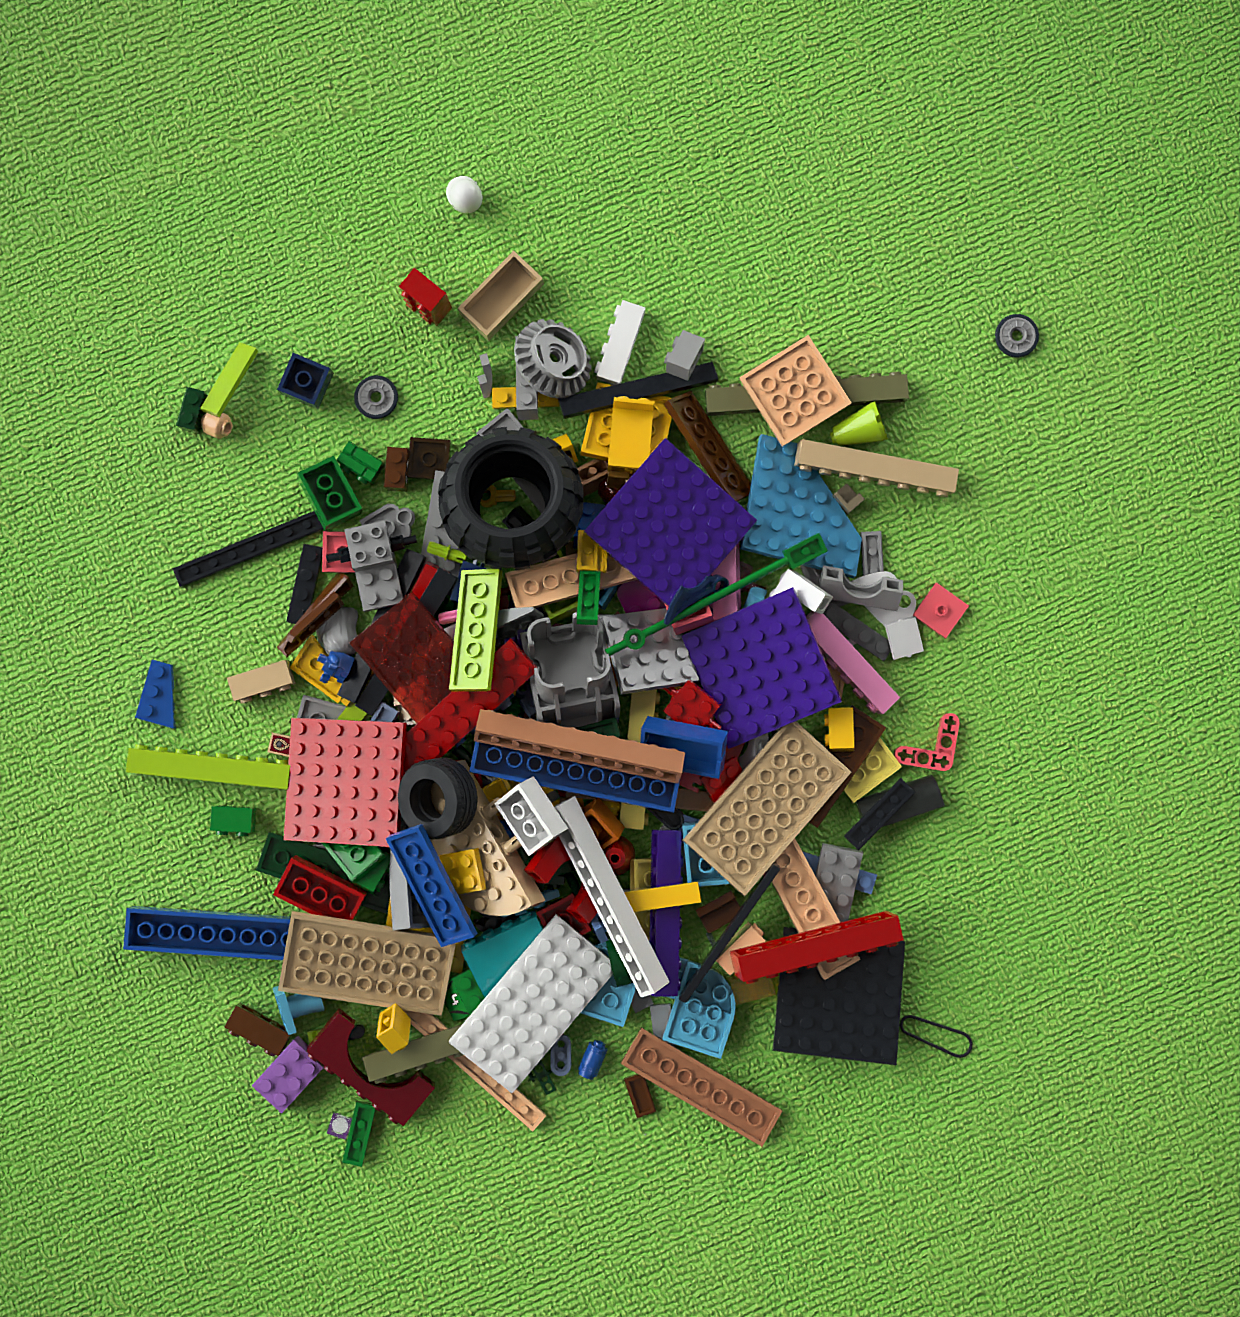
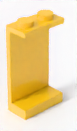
M626 396L614 397L607 473H609V470L629 472V475H633L650 456L655 401H650L647 398L630 399Z

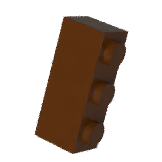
M241 1002L235 1006L225 1025V1028L228 1029L231 1035L235 1037L241 1036L247 1039L246 1042L248 1044L264 1048V1052L270 1056H279L291 1037L282 1024Z

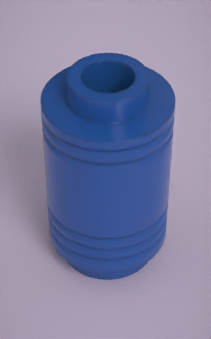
M599 1040L589 1042L581 1064L578 1067L579 1075L590 1080L597 1077L608 1051L605 1043Z

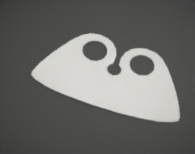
M884 571L868 574L851 582L857 585H871L878 582L882 577L897 578L891 572ZM903 590V595H907L911 600L907 608L899 606L897 611L871 606L865 607L885 626L898 622V619L912 618L915 612L916 599L912 593Z

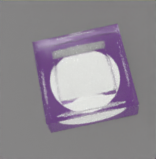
M334 1112L327 1134L346 1140L352 1118Z

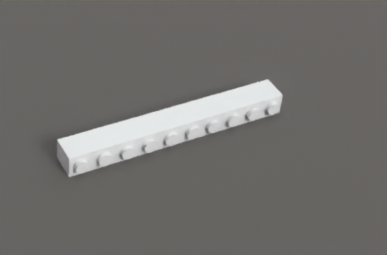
M576 797L569 798L554 806L568 827L559 838L640 997L654 994L667 985L669 980Z

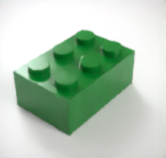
M334 456L297 473V480L325 531L361 515L362 507Z

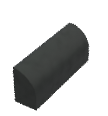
M928 775L907 782L915 793L882 827L945 806L934 777ZM889 789L857 800L856 805L860 817Z

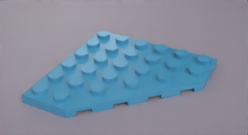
M761 434L758 440L747 504V511L757 521L741 539L740 549L782 559L784 558L783 550L816 533H820L828 551L802 565L822 570L823 565L843 569L846 577L855 578L862 542L861 536L839 503L832 496L833 494L817 470L812 469L811 472L799 470L800 467L794 466L798 444L790 442L782 447L777 438Z

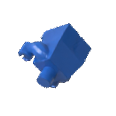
M331 651L328 656L320 653L317 661L323 663L322 670L324 671L320 681L327 683L331 676L336 678L337 682L343 683L350 672L355 658L341 652Z

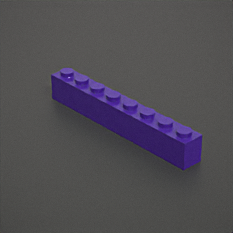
M652 830L650 888L683 884V877L681 876V867L683 866L681 847L684 844L682 831ZM682 905L650 910L649 942L669 980L667 985L656 993L651 994L654 997L678 996V991L681 988V981L678 977L679 970L681 969L679 950L681 949L682 941L679 937V930L682 927V918L680 917Z

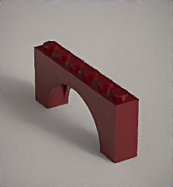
M339 1008L308 1045L307 1052L309 1053V1058L314 1062L319 1061L322 1063L324 1069L331 1075L336 1074L341 1078L340 1081L345 1086H352L357 1090L356 1093L364 1100L366 1098L373 1103L372 1106L379 1112L384 1111L388 1114V1118L393 1123H399L404 1126L435 1089V1082L420 1070L410 1078L400 1082H380L375 1084V1081L369 1082L368 1076L363 1074L352 1061L348 1050V1038L355 1026V1020Z

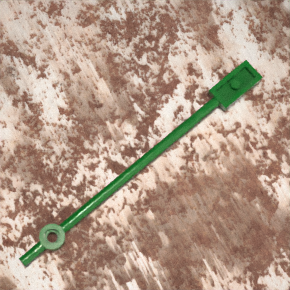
M816 533L783 550L784 558L688 606L668 625L664 624L665 619L642 631L639 629H629L624 634L622 641L605 649L606 654H609L610 657L627 647L634 650L640 649L644 645L646 637L786 565H789L790 569H795L826 553L828 550L820 533ZM632 635H635L637 638L634 643L630 641Z

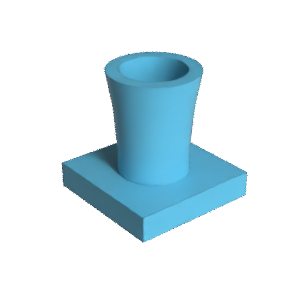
M279 986L272 988L283 1025L288 1035L297 1032L293 1021L294 1018L325 1011L321 997L301 994L286 997L284 992L278 991Z

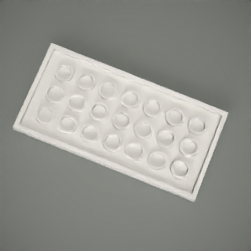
M556 914L450 1038L449 1043L509 1092L513 1093L613 975L609 957Z

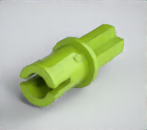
M432 541L428 544L427 552L443 557L445 561L448 559L462 564L463 560L466 561L467 559L464 553L451 548V545L445 546Z

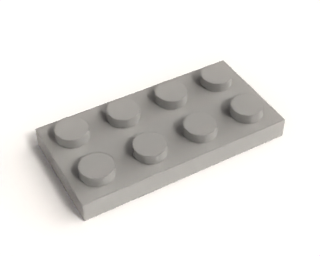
M822 843L815 876L839 921H848L863 851Z

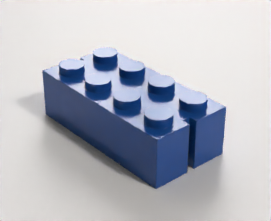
M647 716L641 728L640 743L654 744L659 747L685 752L682 772L719 779L725 763L728 731Z

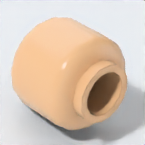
M206 413L201 419L203 432L212 437L222 439L232 431L233 424L231 418L225 413H222L220 418Z

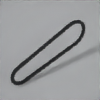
M913 1015L904 1016L900 1021V1029L904 1034L949 1055L962 1058L967 1056L972 1050V1039L965 1032ZM907 1018H912L964 1035L969 1040V1049L961 1055L952 1053L905 1031L903 1022Z

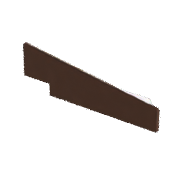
M337 573L279 643L277 648L286 657L294 652L344 606L341 598L354 587L347 575Z

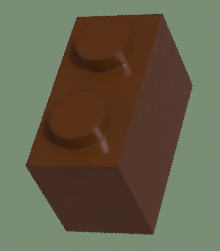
M387 447L384 487L387 490L407 492L408 448Z

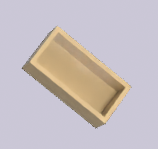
M513 251L458 307V311L465 320L489 341L544 285L543 278Z

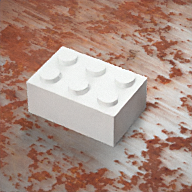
M534 776L519 783L494 803L528 856L544 848L568 829Z

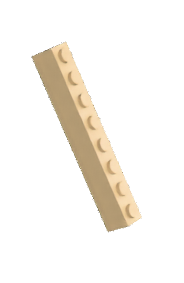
M804 439L798 442L794 466L800 467L799 470L811 472L813 469L818 470L819 474L822 475L839 474V478L843 479L856 477L860 482L870 483L872 480L877 481L878 485L881 486L898 485L897 488L902 490L914 488L917 489L918 493L928 494L929 491L936 492V496L948 497V495L955 493L959 473L957 468Z

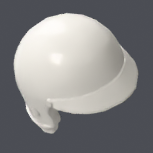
M456 177L449 182L446 189L449 203L459 212H475L482 204V191L477 182L470 177Z

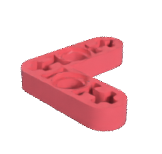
M946 713L941 717L935 751L899 746L895 749L893 755L900 764L939 771L949 770L954 760L960 724L958 716L953 713ZM949 716L952 721H955V724L951 725L949 730L954 731L953 735L942 733L943 730L948 728L945 719H949ZM945 736L950 737L952 740V744L948 748L941 745V739ZM905 749L906 754L913 755L912 751H916L913 756L914 763H911L912 758H904L902 761L898 753ZM920 753L928 755L929 760L926 764L918 762V755ZM932 754H935L934 759H942L945 756L948 764L942 768L940 763L933 762L934 766L932 767Z

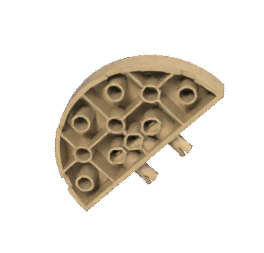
M466 760L457 761L461 765H463L464 768L468 770V772L470 771V767L468 766ZM470 773L475 782L478 795L477 810L472 822L461 833L440 839H430L438 855L479 848L487 889L458 894L462 904L479 913L505 916L543 903L546 900L537 884L524 871L526 865L517 851L522 845L516 836L510 839L496 815L499 810L494 803L500 798L497 797L490 803L474 774ZM434 782L431 788V801L436 811L442 815L445 808V798L440 786Z

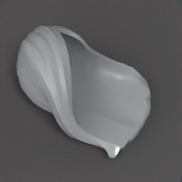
M342 606L316 630L318 642L327 655L331 651L345 653L349 656L357 652L359 647L356 633L358 613L354 608Z

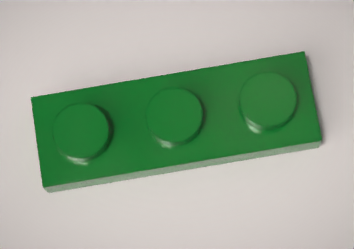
M580 570L577 624L598 625L601 571Z
M356 1101L342 1163L362 1167L364 1164L376 1111L371 1103Z

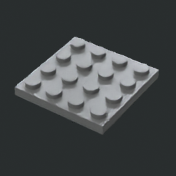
M667 609L602 616L600 620L608 648L622 641L624 634L629 629H639L642 631L665 619ZM672 625L646 637L645 643L640 649L634 650L627 647L610 656L621 695L683 686L689 679L696 684L699 681L696 668L681 637L685 632L676 635ZM632 635L630 641L634 643L637 638L635 635Z

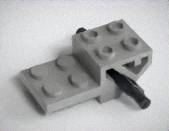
M385 521L344 529L348 547L339 549L337 553L326 555L328 563L339 560L341 563L351 561L352 569L356 573L363 611L369 612L404 604L394 551L405 549V545L417 543L416 535L404 538L403 535L390 537Z

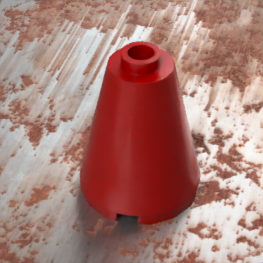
M620 835L618 840L603 849L615 875L624 874L630 869V861L635 859V850L627 838ZM618 855L619 859L617 861L611 860V856Z

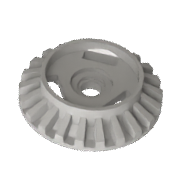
M540 319L537 322H531L519 333L514 346L516 365L525 381L536 391L552 398H566L577 394L590 378L591 365L589 361L591 358L590 355L586 354L587 347L583 345L580 336H577L570 327H564L563 323H555L551 319L548 321ZM550 354H554L557 357L558 362H553L550 358ZM573 366L575 373L571 376H563L562 373Z

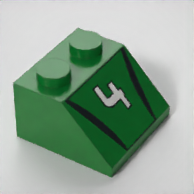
M470 968L453 975L448 980L444 1003L453 1021H457L470 1016L485 998Z

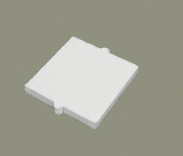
M916 617L905 620L898 619V622L885 625L893 660L905 656L911 657L912 654L924 651Z

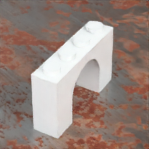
M787 569L781 575L779 584L769 594V597L794 587L800 602L812 611L820 614L824 613L833 596L804 576L790 569Z

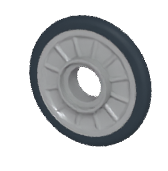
M1012 314L1002 319L995 331V340L997 346L1004 354L1015 358L1024 357L1036 348L1039 341V331L1034 321L1022 314ZM1013 331L1021 332L1022 339L1020 341H1015L1012 338Z
M378 375L369 376L363 379L355 390V405L359 412L368 418L381 419L387 417L396 408L398 402L397 389L386 377ZM374 392L381 393L382 398L379 402L371 401V395Z

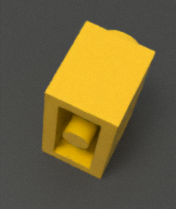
M853 707L828 708V714H824L825 726H829V734H825V746H829L830 752L854 751Z
M397 1003L380 1012L376 1036L391 1054L398 1050H403L409 1043L411 1019Z

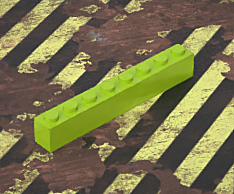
M135 744V748H128L126 772L288 789L290 765H288L289 760L276 759V763L268 762V758L256 757V761L248 760V756L236 755L235 759L228 758V754L216 753V756H208L206 751H196L195 754H188L186 749H176L175 752H169L167 747L156 746L155 750H150L148 745Z

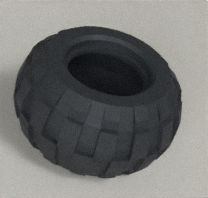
M507 427L492 429L490 434L484 436L478 434L465 443L466 446L459 452L456 451L450 458L439 483V512L449 538L453 540L460 548V551L467 557L480 561L485 566L494 569L515 568V570L529 569L530 565L550 560L573 538L583 513V485L574 461L562 450V447L549 437L539 436L536 431L521 427L517 431L507 430ZM509 477L522 478L534 484L541 492L545 502L544 512L535 521L514 529L493 526L484 521L480 514V503L485 491L496 481Z

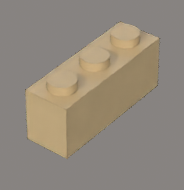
M282 660L227 678L233 700L240 701L241 704L253 701L252 697L260 695V698L272 695L271 691L279 689V692L289 690L291 685L296 684L293 672L290 669L289 660Z

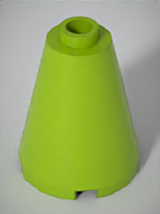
M876 402L866 405L833 426V431L830 432L833 444L837 443L838 446L879 442L888 439Z

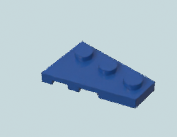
M151 660L135 718L176 729L174 721L175 703L173 700V665Z

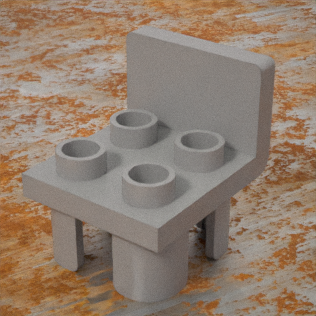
M577 612L572 614L571 624L551 627L550 618H541L531 623L527 632L520 633L523 652L537 666V668H534V674L529 678L536 710V721L574 728L611 718H616L619 723L620 702L609 654L605 652L607 645L599 617L598 625L577 624Z

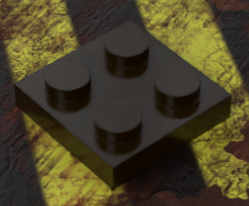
M410 437L407 478L434 480L436 470L445 472L446 465L450 460L451 440Z

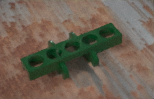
M540 1060L537 1065H541L543 1071L540 1073L536 1072L534 1067L533 1071L536 1075L533 1076L532 1072L528 1074L530 1077L528 1082H534L538 1078L545 1094L548 1095L556 1091V1087L549 1075L552 1073V1070L550 1069L547 1072ZM547 1076V1081L543 1082L542 1078ZM550 1083L552 1090L548 1091L545 1085Z

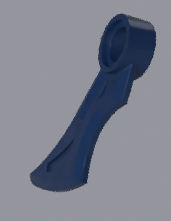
M716 574L706 576L699 585L693 588L680 586L669 605L664 624L668 625L680 612L691 604L729 586V581L725 577ZM721 581L719 589L715 590L716 584Z

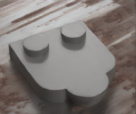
M386 504L359 521L361 525L385 521L390 537L403 535L404 538L411 536V526L415 522V515L409 508L399 509L394 504Z

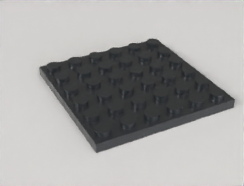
M783 927L782 937L797 934L798 931L796 928ZM899 941L898 945L893 947L880 946L874 952H866V950L858 952L859 961L826 980L822 978L817 967L806 968V966L798 968L797 972H780L772 1051L896 1066L905 941Z

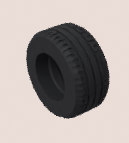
M435 758L420 761L412 765L401 779L398 789V805L401 816L409 828L422 824L429 839H440L461 833L470 825L477 810L478 795L475 782L468 770L453 759ZM434 782L440 786L445 798V808L442 815L436 811L431 801V788Z

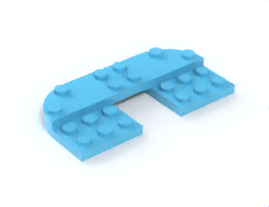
M599 942L594 945L609 957L606 942L602 944ZM679 957L681 959V969L679 970L678 978L681 981V988L678 991V996L669 997L675 1000L662 1040L721 1059L735 1016V998L727 980L718 971L710 968L689 1000L683 1003L679 1000V994L696 972L700 963ZM612 975L581 1013L624 1027L636 990L634 983L617 987Z

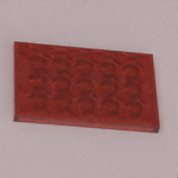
M413 591L349 642L416 723L452 692L449 690L454 641Z

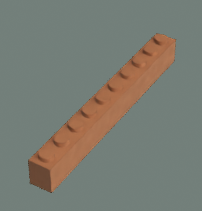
M480 709L474 735V741L677 784L682 775L685 752L677 749H667L654 744L648 745L635 740L601 735L593 731L587 732L577 730L574 727H563L554 723L520 718L512 714L496 713L492 710Z

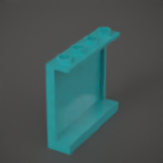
M535 910L532 912L527 911L513 921L507 920L500 927L494 930L492 928L488 929L481 936L467 939L461 945V952L484 997L489 994L543 930Z

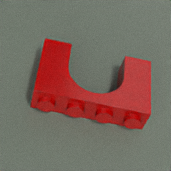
M559 836L537 851L524 869L537 883H548L564 862L571 861ZM582 883L578 894L566 910L578 922L590 923L598 912Z

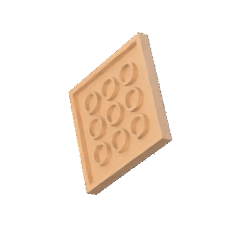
M809 335L739 378L782 447L852 404Z

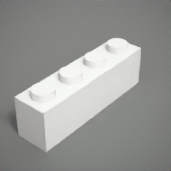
M622 300L621 306L617 305L614 312V317H617L615 324H610L607 333L610 336L608 343L604 342L601 354L604 355L602 362L598 361L594 373H597V380L611 385L621 384L645 315V307Z

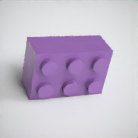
M299 1036L285 1048L252 1085L281 1114L324 1068L322 1063L319 1061L314 1062L309 1058V1053L307 1052L308 1044Z

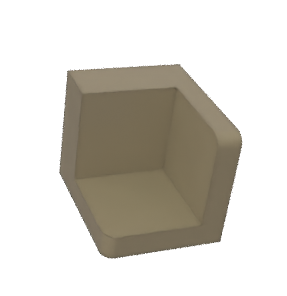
M845 484L832 495L846 514H849L865 499L860 493L857 495L848 484Z

